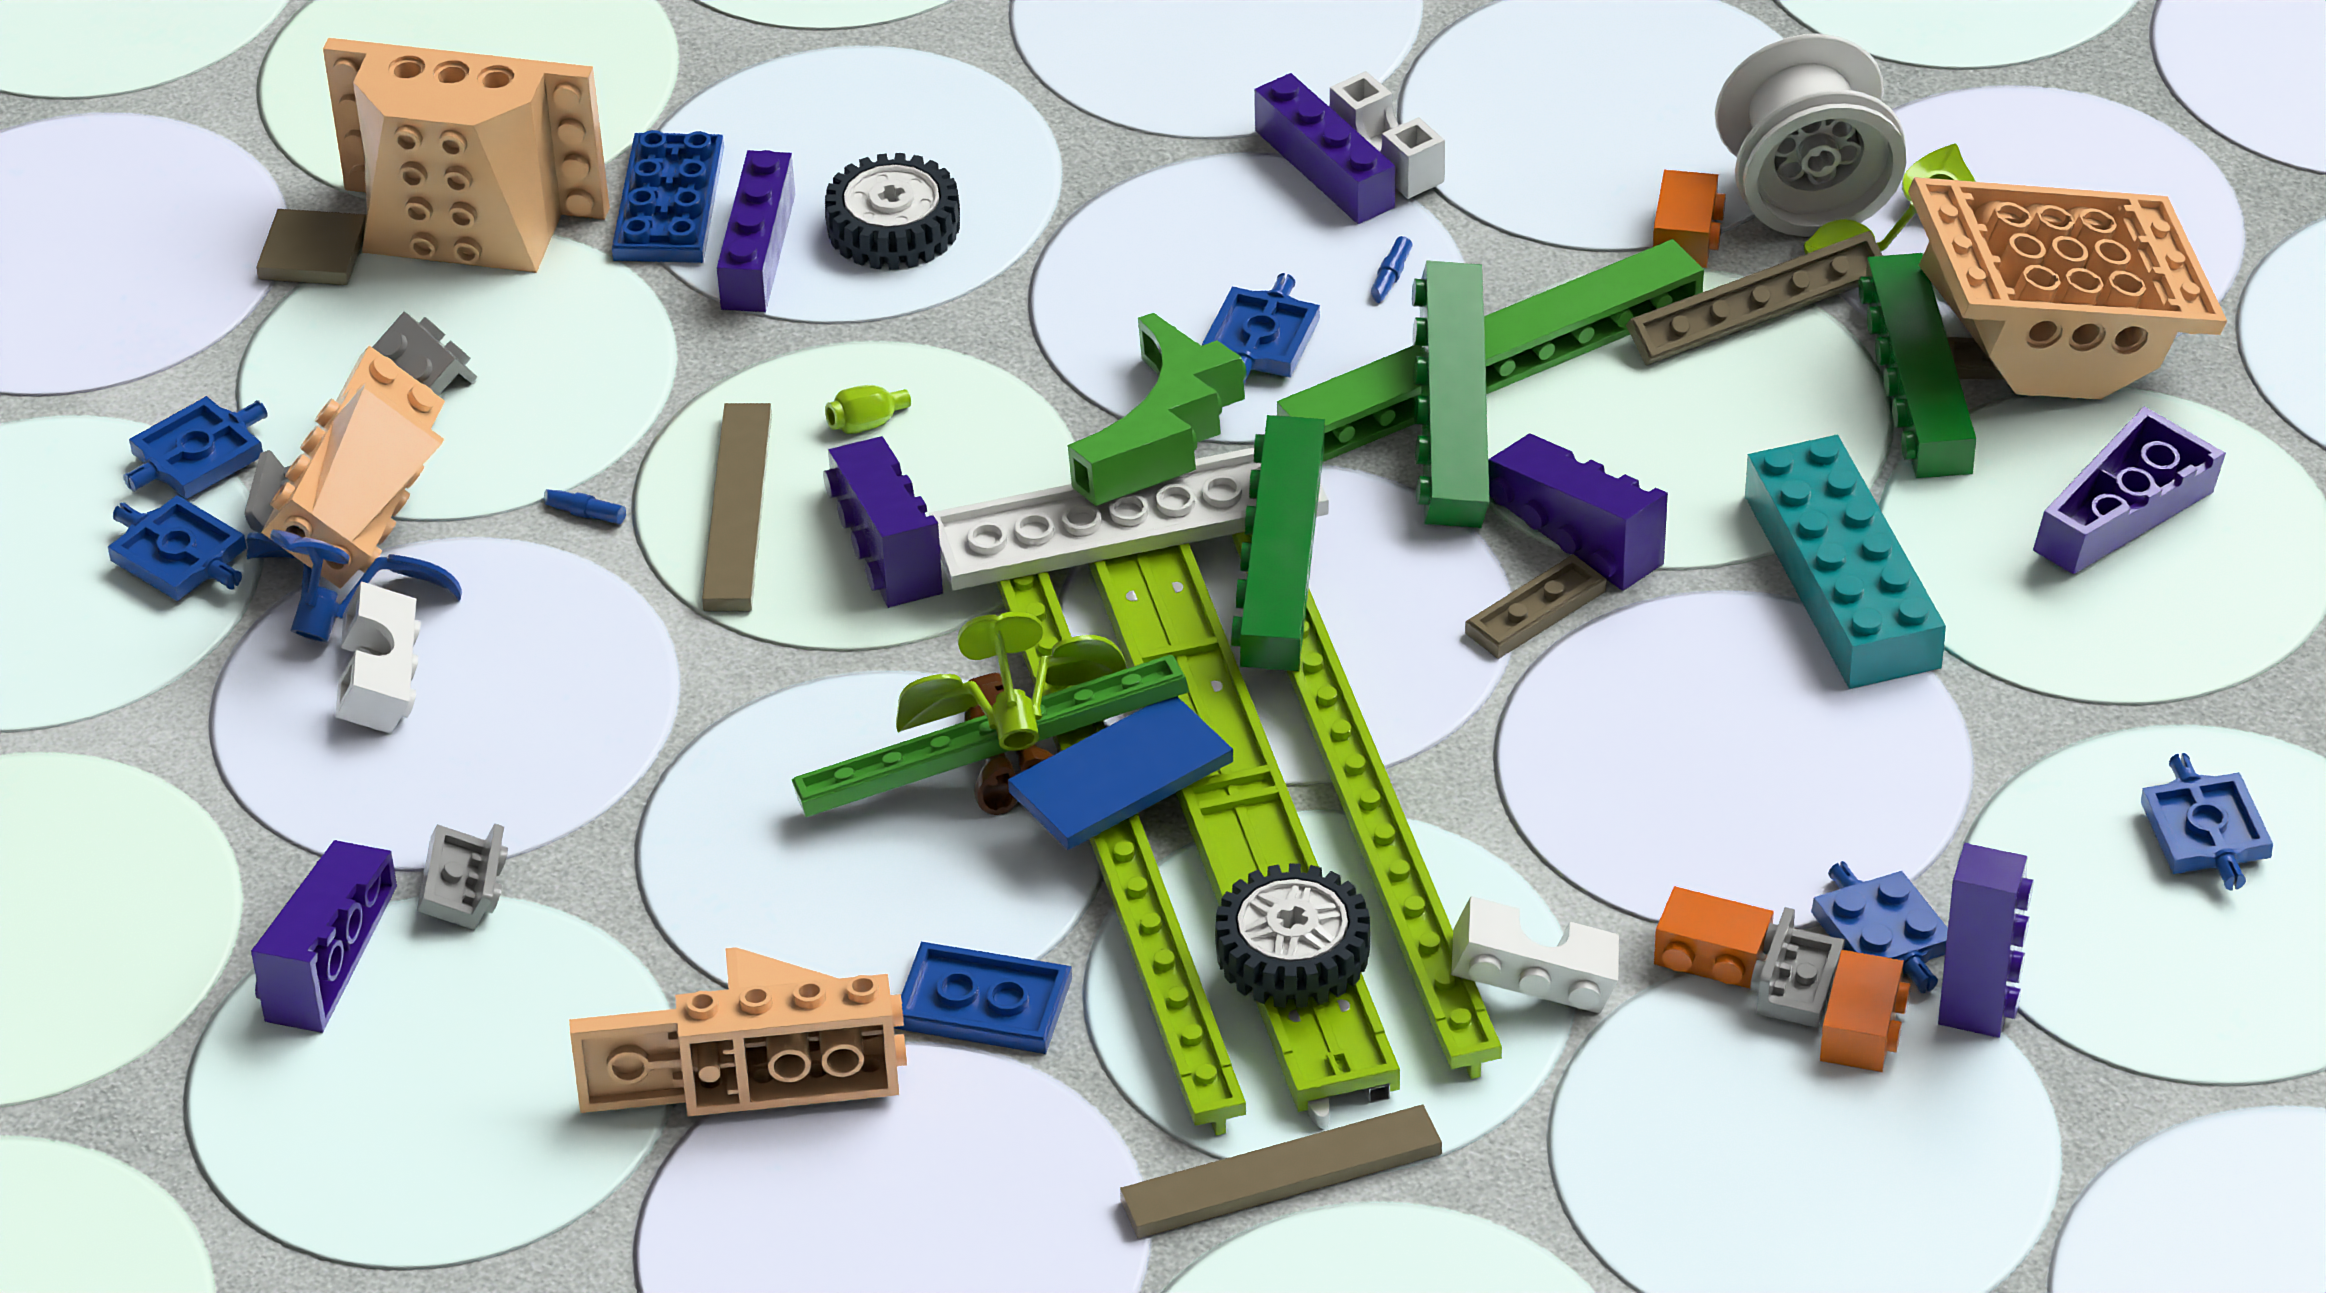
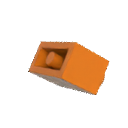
M1664 169L1654 223L1653 247L1674 239L1702 268H1707L1710 250L1719 249L1721 223H1717L1715 220L1723 221L1726 194L1718 193L1719 174Z
M1674 886L1656 927L1654 965L1750 989L1756 961H1766L1767 954L1763 953L1764 942L1769 924H1773L1774 911Z
M1841 950L1822 1027L1820 1061L1883 1072L1887 1051L1897 1053L1902 1022L1895 1020L1896 1013L1906 1015L1911 983L1902 982L1904 960Z

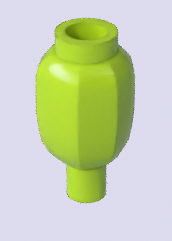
M861 385L839 391L834 401L826 403V420L832 430L841 429L846 434L868 431L884 425L890 420L894 411L910 407L911 396L907 389L888 392L883 387L876 385Z

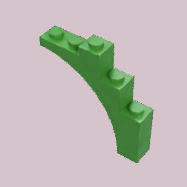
M1154 312L1138 317L1141 359L1157 373L1158 381L1144 401L1125 417L1093 435L1067 445L1072 488L1097 506L1196 470L1194 451L1197 449L1198 442L1221 434L1219 415L1222 413V407L1245 399L1244 380L1246 379L1247 371L1240 355L1230 350L1218 340L1200 346L1199 343L1193 341Z

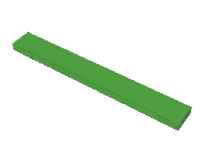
M1167 655L1042 696L1040 705L1042 719L1036 720L1039 733L1038 741L1188 693L1189 688L1186 677L1174 656ZM986 715L796 776L791 780L805 817H809L1010 750L1003 749L999 745L997 730L990 729L988 718Z

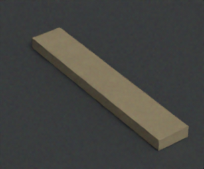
M1867 231L1630 319L1626 327L1647 366L1858 287L1859 277L1866 276L1867 257L1883 255L1871 231Z
M724 403L702 597L704 611H752L772 423L771 403Z
M1424 1104L1120 1187V1201L1136 1237L1139 1239L1442 1154V1140Z

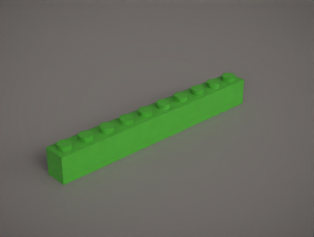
M1671 239L1484 316L1486 394L1630 335L1626 327L1630 319L1702 293L1704 269L1674 239ZM1412 345L1278 400L1277 416L1325 419L1323 462L1415 424L1414 408L1416 397L1421 396V385H1414L1413 382L1414 362L1416 356H1420V346Z

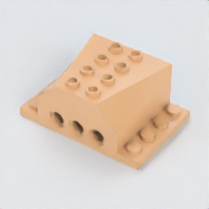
M327 39L323 47L344 188L347 191L366 193L367 214L362 253L537 273L561 215L605 220L610 206L593 66L347 39Z
M1914 177L1908 193L1929 239L1919 266L2015 394L2068 397L2072 399H2103L2160 368L2178 332L2221 335L2227 323L2221 306L2168 196Z

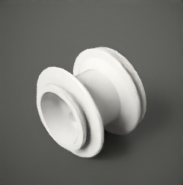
M1802 34L1773 42L1749 55L1726 79L1717 96L1714 111L1715 127L1721 142L1731 154L1737 157L1735 165L1737 188L1742 199L1757 218L1774 230L1788 235L1810 237L1814 235L1818 228L1831 221L1849 219L1861 223L1872 217L1887 204L1896 193L1904 177L1907 164L1905 132L1897 115L1889 106L1882 102L1884 94L1883 77L1877 62L1867 50L1857 43L1829 34Z

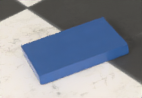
M921 941L901 994L904 1026H896L894 1029L1046 1054L1072 981V966Z

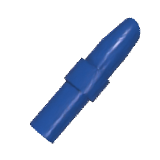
M1405 236L1397 237L1388 256L1383 259L1377 271L1378 276L1371 288L1372 297L1377 303L1385 299L1394 282L1398 281L1404 270V263L1413 247L1412 241Z
M545 489L544 504L568 511L575 516L586 519L592 517L616 524H622L626 517L625 506L598 500L592 495L580 492L574 494L552 489Z

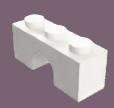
M1363 71L1329 87V107L1395 165V188L1406 198L1414 197L1445 182V139L1420 117L1399 125L1393 113L1392 93L1369 72Z
M362 581L360 582L343 613L341 648L353 651L354 654L338 681L336 718L392 734L401 716L409 717L416 700V689L411 688V681L416 673L419 656L413 654V647L418 639L421 628V621L415 619L416 598Z
M1470 896L1453 929L1451 973L1453 976L1599 1014L1618 982L1619 934L1569 922L1556 947L1543 946L1531 940L1522 930L1520 925V908L1475 896Z

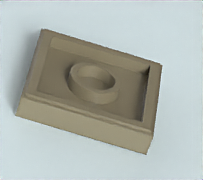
M277 208L256 266L258 279L348 285L363 242L366 214Z

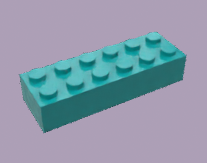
M1839 435L1747 454L1745 498L1848 688L1853 689L1941 669L1946 624Z

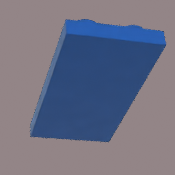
M657 130L634 133L612 244L613 261L704 263L724 152L723 135L708 134L702 131H695L689 134L663 133Z
M1178 696L1148 705L1008 779L1009 792L1067 850H1070L1232 763L1233 748Z

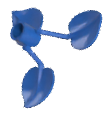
M272 530L270 534L271 539L262 533L254 532L249 533L246 539L248 546L247 560L266 557L297 559L286 550L310 556L313 567L311 569L304 564L301 598L290 631L311 640L328 642L335 618L343 620V613L360 582L369 583L374 575L382 569H388L401 575L437 584L451 591L459 601L462 597L463 592L460 583L446 569L425 560L389 554L388 558H376L342 603L339 604L336 602L338 593L320 587L319 581L323 559L340 564H348L350 556L345 551L327 542L308 537L302 538L299 535L282 530Z

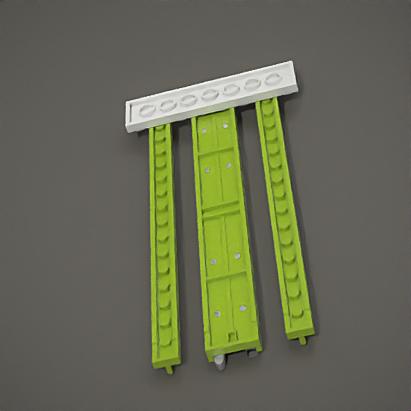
M1254 447L1195 459L1196 470L1097 506L1074 490L1072 484L929 512V516L934 515L938 522L941 560L952 591L996 582L1007 612L1030 613L1040 620L1043 628L1042 639L1032 648L1022 651L1034 686L1040 658L1052 655V649L1056 643L1072 637L1047 571L1088 563L1128 668L1167 655L1174 656L1186 677L1189 688L1188 693L1178 697L1233 748L1232 763L1176 792L1219 906H1221V898L1226 891L1232 893V885L1242 879L1248 883V874L1259 870L1266 877L1268 866L1278 864L1282 873L1289 872V863L1301 864V873H1307L1310 865L1319 867L1189 545L1191 542L1231 534L1241 559L1242 542L1252 543V535H1245V517L1247 506H1256L1257 499H1249L1251 469L1260 470L1261 463H1254L1253 461ZM1321 482L1317 517L1329 515V500ZM1309 589L1300 670L1287 671L1450 1069L1466 1067L1471 1079L1481 1077V1063L1502 1059V1045L1486 1011L1475 981L1451 975L1453 928ZM1045 682L1042 696L1075 685L1054 686ZM1102 720L1053 736L1058 753L1106 727ZM1137 813L1090 838V842L1195 1126L1211 1123L1216 1136L1226 1134V1119L1246 1115V1101ZM1360 972V980L1354 986L1347 984L1346 993L1337 998L1329 991L1328 1002L1317 1005L1313 997L1308 998V1007L1296 1008L1295 999H1288L1286 1008L1274 1007V998L1272 996H1269L1265 1004L1256 1001L1298 1112L1306 1111L1308 1117L1317 1127L1324 1129L1329 1125V1096L1364 1089L1370 1104L1390 1099V1092L1400 1090V1067L1385 1034L1362 972Z

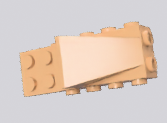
M369 345L359 356L336 401L332 398L329 399L316 416L315 422L319 425L311 430L301 444L300 449L304 453H301L286 472L285 477L289 481L281 486L271 500L270 506L274 509L261 533L271 539L270 534L272 530L287 531L302 538L308 537L327 542L345 551L350 556L348 564H340L323 559L321 576L339 589L358 570L365 573L382 552L377 547V544H382L396 525V521L391 516L397 515L410 497L411 493L406 491L405 488L408 489L414 484L425 467L423 464L444 441V438L431 430L445 401L428 386L421 384L398 367L390 358L383 356ZM286 550L312 569L313 562L309 555Z
M737 947L725 948L728 976L727 990L675 995L676 1009L569 1019L580 1113L686 1103L687 1117L896 1096L899 1095L897 1067L907 1066L904 1034L894 1035V1027L904 1026L901 994L890 995L888 974L836 978Z

